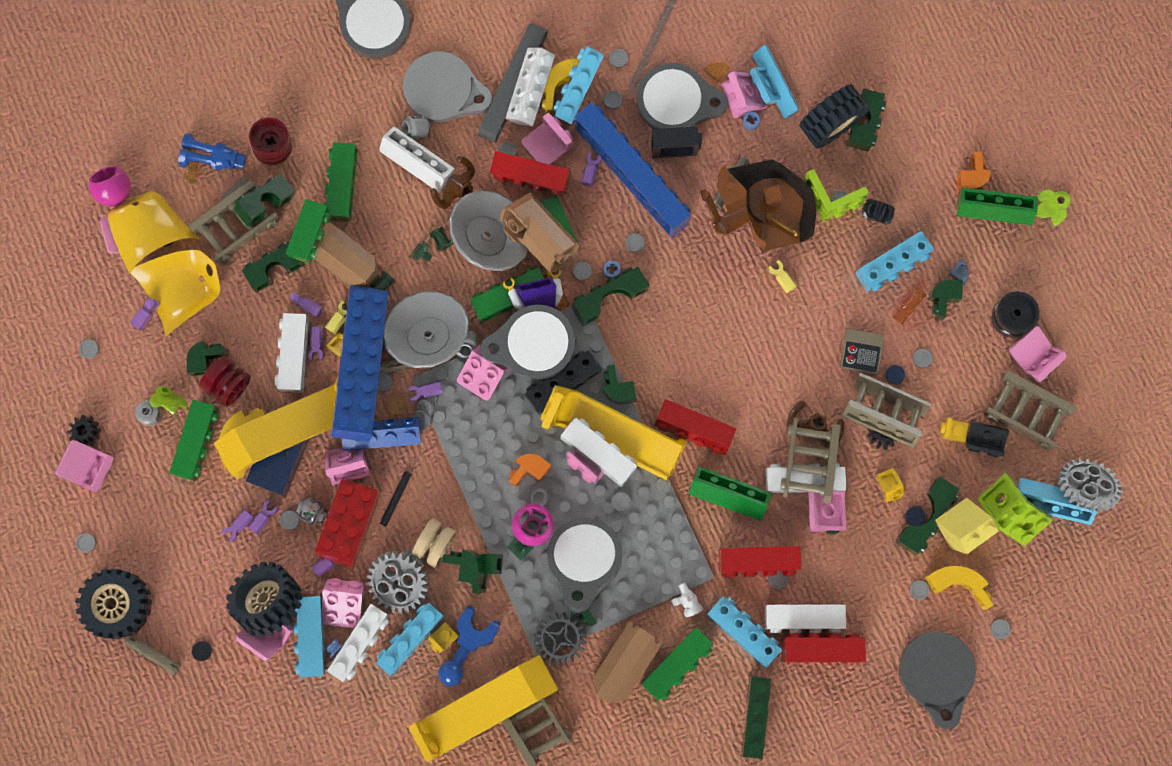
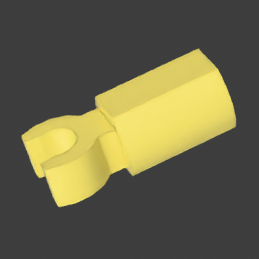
M778 260L776 264L779 269L774 270L770 265L768 271L772 275H776V280L788 294L797 285L787 271L783 270V264Z
M344 301L339 303L338 312L333 314L325 326V329L336 335L345 321L346 310H343Z

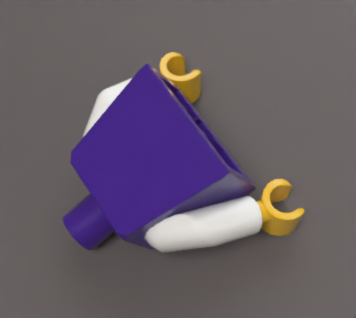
M561 270L556 271V275H553L552 271H548L549 278L516 285V289H514L515 282L512 278H510L512 286H506L505 281H503V287L509 290L508 295L517 310L531 305H546L556 309L563 295L561 280L558 279Z

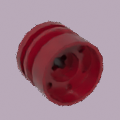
M266 117L253 124L249 132V140L258 161L265 165L274 166L287 160L291 154L292 144L288 129L284 123L276 118Z
M221 356L204 373L199 383V388L209 395L216 393L215 400L221 401L223 406L229 407L243 394L251 380V375L247 372L243 373L241 368L234 370L235 363L227 357Z

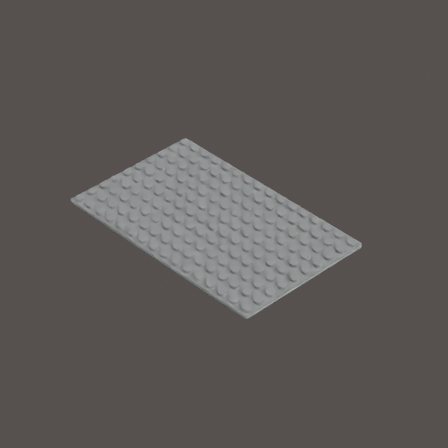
M571 307L561 311L570 322L575 335V348L570 362L574 360V356L580 351L586 352L589 350L601 367V373L577 388L576 391L642 423L633 403L615 404L604 395L602 388L605 385H609V383H605L604 372L607 371L608 365H615L595 320L582 326ZM493 344L489 347L493 353L497 354L500 348L498 345ZM455 358L413 378V382L418 388L421 385L439 380L441 382L443 393L425 398L422 396L420 398L421 400H430L434 406L431 423L489 553L503 554L502 574L499 575L535 656H542L545 653L544 651L537 653L536 650L541 648V645H534V642L540 641V638L534 637V634L541 633L536 627H544L540 621L544 620L548 623L547 615H550L552 620L555 619V612L558 613V618H562V612H565V619H568L571 611L564 603L562 591L550 571L547 558V549L551 537L558 528L569 521L580 518L601 521L612 528L618 536L622 547V563L617 576L599 592V598L592 602L588 608L597 624L591 628L587 625L582 630H579L580 633L586 632L587 636L681 594L682 592L678 585L684 582L688 589H691L713 578V573L669 479L664 480L637 466L636 470L622 487L606 474L596 484L593 482L589 484L581 477L582 472L578 468L573 470L567 464L566 454L574 449L561 440V435L566 429L553 426L547 430L541 427L543 423L540 420L542 413L538 415L525 397L526 389L534 383L538 385L543 381L542 379H530L509 369L502 376L491 398L484 400L457 382V378L468 358ZM615 365L617 381H618V383H622L623 380H622V378H621V376H620V374H619V371H618V369H617V367H616V365ZM536 454L552 466L541 482H538L527 473L516 488L509 483L511 478L508 476L514 468H520L515 463V460L522 455ZM540 488L548 494L549 501L545 508L550 511L553 517L554 530L551 537L545 543L538 546H527L515 537L512 531V519L519 508L526 504H531L529 501L530 493L534 489ZM618 492L628 494L631 499L630 507L626 511L619 512L612 507V497ZM532 513V516L539 518L540 521L543 520L541 516ZM527 514L520 519V524L524 525L525 520L528 518ZM534 522L527 524V528L531 531H535L538 528ZM546 525L541 526L539 535L545 532ZM578 612L577 614H575L571 621L574 622L576 619L580 620L579 616L581 615V613ZM581 620L576 624L577 627L584 625ZM564 622L554 623L548 630L559 632ZM570 626L567 631V638L576 642L577 634L574 628ZM565 629L560 636H555L551 634V636L555 637V640H557V645L555 648H557L561 642H566L570 644V642L566 641V638H564ZM544 635V644L551 653L554 641L549 636Z

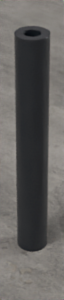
M404 472L379 524L387 526L412 474Z

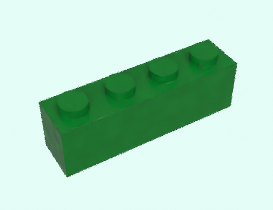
M333 142L332 148L329 149L331 166L327 167L329 184L325 186L327 203H324V205L328 206L330 210V220L351 222L358 153L356 144Z
M961 187L957 199L956 216L1032 225L1037 214L1038 197Z
M530 268L522 276L511 277L515 282L514 289H516V285L544 279L539 268ZM510 278L507 279V283H505V285L508 287L512 286ZM503 284L493 285L489 288L490 291L476 293L470 299L480 324L515 308L508 295L509 290L505 289Z
M192 400L169 474L194 482L200 477L202 467L200 466L208 453V448H206L208 441H211L213 438L214 430L212 428L214 422L217 423L219 419V408L211 404Z
M698 466L688 494L762 521L772 493Z
M695 627L641 685L657 701L660 699L664 701L672 693L670 691L671 687L674 684L678 687L685 679L683 675L688 670L692 672L699 665L697 660L701 656L706 658L711 653L713 643Z

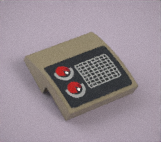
M846 328L839 367L878 374L884 335Z

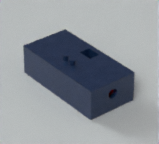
M309 439L252 464L246 482L286 497Z

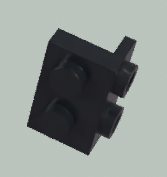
M970 420L965 446L969 451L975 453L982 451L987 452L992 457L1004 456V447L1009 430Z

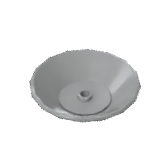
M480 190L466 194L455 204L450 216V235L457 250L470 263L484 270L503 271L517 266L527 256L529 249L524 244H521V242L514 243L503 230L505 223L504 221L501 222L499 218L502 209L514 202L512 199L498 192Z
M438 291L419 292L404 298L391 309L385 320L383 341L388 353L399 363L413 368L433 367L448 361L461 350L468 337L469 319L464 307L452 296Z

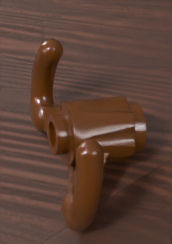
M458 156L456 158V161L464 164L467 170L461 176L455 174L447 180L446 187L448 192L443 200H440L437 189L432 188L430 190L431 198L438 207L446 209L456 198L464 197L466 194L473 192L470 180L475 175V168L466 157Z
M801 400L792 408L787 419V427L789 424H793V420L798 412L805 407V401ZM815 413L809 419L798 421L797 427L827 432V418L819 413ZM842 419L837 421V424L841 425L839 442L844 432V420ZM821 439L825 448H829V442Z

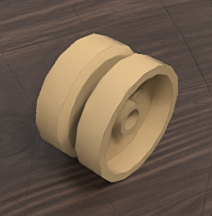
M432 518L419 536L413 548L412 556L422 560L428 554L427 564L436 569L442 562L443 554L449 552L457 531L446 527L440 533L442 523Z

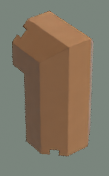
M531 192L506 206L501 211L499 218L501 222L504 221L505 223L503 230L514 243L521 242V244H524L549 272L555 273L569 263L567 259L570 255L573 258L577 254L580 245Z
M332 223L325 224L323 229L325 231L322 242L319 241L318 255L315 261L340 279L348 288H350V285L372 288L380 279L376 258Z
M630 621L593 677L596 695L609 704L627 700L662 645L661 641L655 643L656 638L639 626L631 627L633 623Z

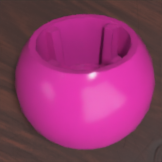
M109 166L91 176L89 191L94 200L99 204L117 206L122 204L129 196L131 181L124 170L117 166Z
M531 503L522 506L516 511L512 519V531L515 537L527 546H538L545 543L551 537L554 530V520L550 511L539 504ZM532 513L541 516L543 520L540 521L539 518L532 516ZM527 514L528 518L525 520L524 525L520 524V519ZM534 522L538 528L535 531H531L527 528V524ZM546 525L545 532L539 535L541 526Z

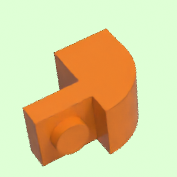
M974 152L970 157L971 170H964L958 173V194L961 187L980 190L989 180L991 170H983L985 169L986 161L985 158H982V152Z
M536 454L522 455L515 460V463L520 468H514L508 476L511 478L509 483L516 488L527 473L538 482H541L552 466Z

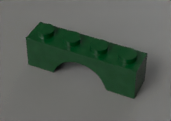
M630 267L622 272V276L618 278L614 276L606 281L607 284L601 287L597 285L590 290L589 294L585 296L581 294L573 299L574 302L571 308L582 326L599 318L601 314L600 304L606 296L622 294L632 300L648 291L650 285L639 267L634 269Z
M941 476L936 478L926 493L932 505L930 518L925 524L920 526H905L895 543L914 555L923 553L928 546V543H926L930 536L933 537L939 529L936 519L947 512L950 504H955L959 498L957 493L960 489Z
M749 676L747 716L741 749L742 757L763 759L771 679Z

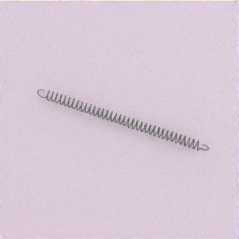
M664 8L663 12L671 14L670 12L665 11V9L669 10L670 8ZM664 13L661 14V17H660V20H659V21H662V22L664 21V20H661V18H663V19H665V20H668L667 18L662 17V15H665V16H666L667 14H664ZM657 23V26H656V27H659V28L661 27V26H658V24H660V25H662V26H665V25L662 24V23ZM639 68L636 69V72H635V73H638V74H640V75H643L642 73L637 72V70H640V71L644 72L642 69H639ZM632 78V81H631V82H634L635 84H638L637 82L633 81V79H635V80H637V81H640V80L637 79V78Z

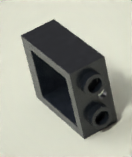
M698 127L652 129V158L697 156L698 150H701L702 133H698Z

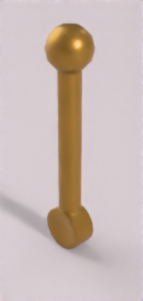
M771 213L766 214L767 221L775 222L793 233L794 237L800 235L799 230H794L775 219Z

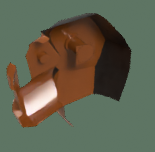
M773 159L726 169L727 165L721 167L717 188L727 209L723 216L719 215L710 192L706 191V189L700 191L702 200L707 202L710 210L712 228L716 234L728 236L750 223L752 236L764 251L799 244L814 236L816 203L813 190L800 177ZM771 213L775 219L794 230H799L800 235L794 237L793 233L775 222L767 221L766 214Z

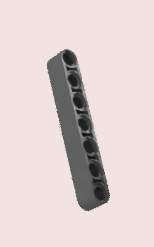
M533 23L528 25L479 128L478 136L494 143L497 142L507 121L505 118L527 49L542 48L547 37V29Z

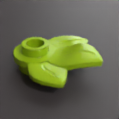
M1043 190L1036 195L1038 200L1041 201L1037 207L1036 217H1051L1054 226L1061 224L1067 216L1066 208L1071 202L1069 194L1064 191L1055 193L1051 190ZM1059 197L1064 198L1065 201L1063 204H1059L1057 202V199Z
M166 386L157 387L154 395L149 399L153 408L163 406L171 414H175L179 407H188L187 401L182 396L173 393Z

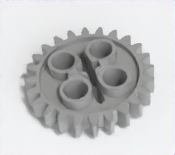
M1080 458L1077 462L1072 460L1071 463L1067 462L1065 467H1062L1057 483L1061 486L1060 491L1065 492L1063 496L1070 497V503L1075 501L1076 507L1082 505L1084 510L1088 507L1092 512L1097 508L1100 513L1103 508L1109 511L1110 507L1114 508L1118 504L1123 493L1121 491L1123 486L1119 484L1120 479H1115L1116 473H1110L1111 468L1104 469L1103 463L1097 465L1096 460L1090 463L1089 459L1083 462Z
M394 550L392 555L387 551L384 555L381 554L378 560L375 559L372 562L373 565L368 569L370 572L366 577L371 580L366 585L372 586L368 592L375 593L372 599H379L377 605L384 603L385 610L391 607V611L394 612L398 608L399 613H402L405 608L409 612L412 608L416 609L418 604L424 601L423 598L427 596L425 591L430 586L426 584L430 579L424 576L428 571L421 570L424 564L418 565V558L412 560L411 553L406 557L404 551L399 555L397 550ZM390 566L394 567L396 572H393ZM407 575H410L414 581L409 580ZM383 583H386L389 588L384 587ZM400 591L405 593L406 597H403Z

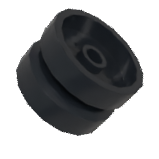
M1015 291L1008 293L996 303L992 309L991 319L993 326L999 333L1006 337L1014 338L1022 336L1035 326L1039 319L1040 311L1038 303L1032 296L1025 292Z

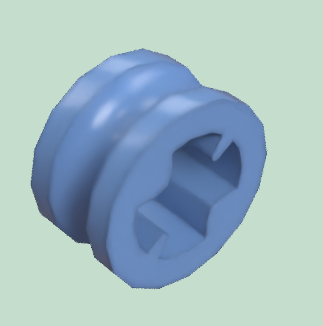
M747 112L742 121L744 128L747 130L756 129L759 125L760 117L756 112ZM749 117H751L752 120H756L754 121L753 125H751L750 122H747Z
M608 261L604 265V275L608 279L614 276L617 278L620 275V265L616 261ZM610 266H614V269L617 268L614 274H610V271L607 272Z
M335 639L325 650L326 653H330L331 658L336 656L344 646L338 643V639Z

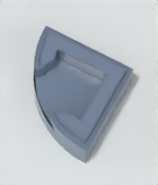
M961 259L949 275L956 280H963V286L968 280V268L966 262Z

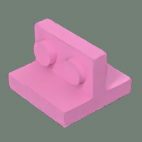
M733 71L728 74L729 80L721 84L728 99L733 118H739L751 110L760 111L766 108L757 86L752 81L750 73Z
M343 447L325 451V471L327 477H330L332 485L340 484L341 479L351 481L370 476L364 449L343 450Z
M833 491L830 504L822 503L823 496H819V493L808 492L811 532L846 530L844 491Z

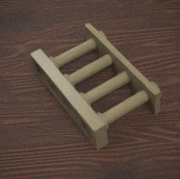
M250 180L189 225L196 235L199 233L203 234L218 253L214 257L218 264L228 262L232 258L231 255L265 230L274 228L278 224L277 221L280 220L276 213L270 216L265 211L264 221L256 227L254 225L247 227L240 219L249 231L241 238L234 232L224 217L229 211L235 213L236 200L242 195L250 194L255 188ZM214 222L219 223L233 241V244L226 249L220 245L209 230V226Z
M1009 370L1006 371L1000 379L1005 382V387L993 409L988 407L983 413L987 415L989 420L996 423L999 421L1038 442L1039 446L1045 450L1057 448L1058 444L1052 441L1063 418L1073 415L1077 407ZM1016 388L1022 391V397L1011 418L1000 412L1012 389ZM1033 397L1039 401V406L1029 426L1026 427L1017 421L1029 398ZM1050 406L1056 410L1057 414L1044 437L1035 432V429L1046 408Z
M860 373L853 387L859 389L855 401L849 400L842 417L914 448L922 433L921 430L916 429L919 416L924 418L931 403ZM866 392L877 397L873 409L862 405ZM884 400L894 404L891 417L880 413ZM902 408L912 412L908 425L898 421Z
M794 418L793 424H789L787 436H791L786 476L781 479L780 489L784 490L783 497H787L789 489L819 493V496H823L822 503L830 504L833 495L841 425L833 424L831 430H827V432L798 428V418ZM799 435L825 439L826 442H829V448L824 450L795 445V437ZM793 453L824 457L827 460V465L822 468L792 463ZM791 471L822 475L825 478L824 484L819 486L790 481Z
M544 698L502 721L528 766L537 765L536 760L538 756L561 741L565 740L567 745L571 743L569 740L572 737L567 727H561ZM544 706L549 714L548 717L525 732L517 731L515 725H517L519 720ZM554 723L560 733L534 750L533 748L529 750L525 744L528 742L527 739Z

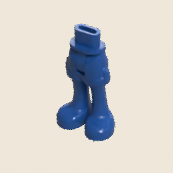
M185 133L182 139L183 149H180L179 167L185 168L189 162H201L211 165L216 170L244 168L246 154H241L238 150H233L221 143L210 145L199 142L189 133ZM196 149L211 153V156L190 152L188 150Z

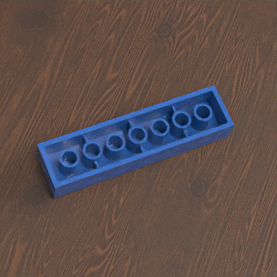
M591 102L574 116L575 129L594 151L601 155V159L671 238L689 225L691 211L688 206L678 201L677 194L665 186L666 182L660 175L656 176L651 164L641 159L640 152L628 144L629 140L623 133L619 134L614 122L604 117V112L598 105L595 106Z
M350 285L330 437L370 442L373 432L389 291Z

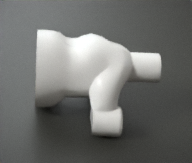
M686 583L678 585L682 595L671 599L673 606L683 604L685 617L693 616L702 611L703 607L698 602L697 596L688 589Z

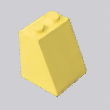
M968 498L936 519L949 548L968 554L999 532L993 518Z

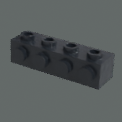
M589 350L586 352L580 351L574 356V360L568 363L560 373L550 378L542 379L543 381L538 385L536 383L530 385L526 389L525 397L539 415L544 411L555 385L576 390L601 373V367Z

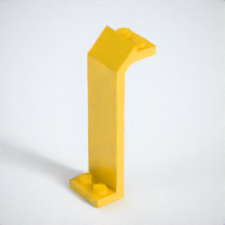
M337 380L334 385L233 428L214 442L231 476H235L236 480L244 477L246 469L252 464L332 428Z
M556 385L540 418L543 421L541 427L547 430L553 426L566 429L575 417L578 420L583 419L590 425L589 428L593 432H600L605 437L604 440L607 443H614L618 446L621 454L632 457L636 461L635 465L664 480H667L673 474L688 442L682 438L675 441L579 391Z
M538 655L408 727L427 763L539 700L557 692L558 688L541 656Z

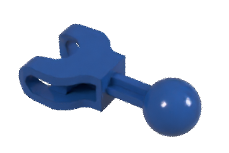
M470 605L465 608L457 622L460 633L457 643L460 644V647L453 659L443 663L438 670L439 680L446 686H455L461 682L463 678L462 665L470 651L475 653L480 646L492 643L500 628V622L492 621L485 630H475L471 624L475 610Z

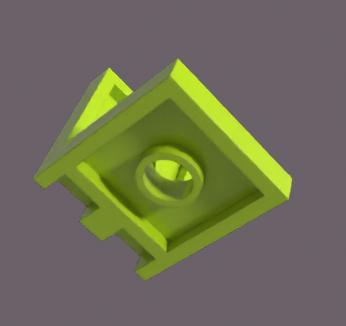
M814 169L808 171L803 180L813 190L816 210L823 222L833 217L836 219L846 214L845 211L851 208L854 211L862 207V203L866 201L865 199L869 193L865 186L831 202Z
M1004 473L977 498L987 514L993 518L998 530L1023 546L1031 542L1038 533L1053 521L1050 515L1026 499L1007 473ZM1005 496L1004 501L999 504L1001 497Z

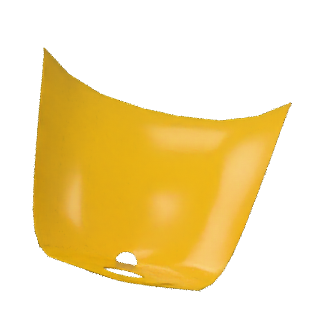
M153 191L129 198L111 209L108 213L112 235L129 274L145 256L166 244L185 238L200 239L176 214L167 201L160 194ZM138 201L137 206L132 205L133 203Z
M199 250L170 253L134 267L131 272L144 288L147 295L160 303L156 310L164 327L165 338L194 314L212 303L220 293L216 265L207 255ZM207 264H209L212 267V276H210L207 273ZM201 275L203 276V278H204V280H205L204 282H201V281L199 280V278H200Z

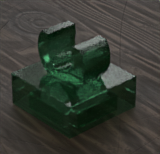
M420 241L409 257L414 261H418L421 258L425 262H429L432 258V255L426 251L429 245L424 241Z
M517 538L507 546L520 561L535 548L534 546L522 544Z

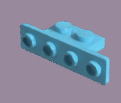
M764 45L753 53L752 56L758 67L753 68L749 72L765 104L777 103L783 117L788 118L797 112L799 107L768 46Z

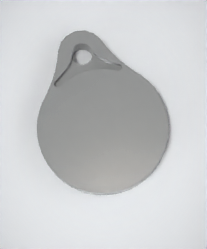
M431 52L422 55L409 66L403 81V91L408 106L416 115H424L429 122L444 123L463 116L483 114L488 111L493 101L491 92L475 78L466 63L459 57L447 52ZM477 97L484 98V101L480 104L474 102Z

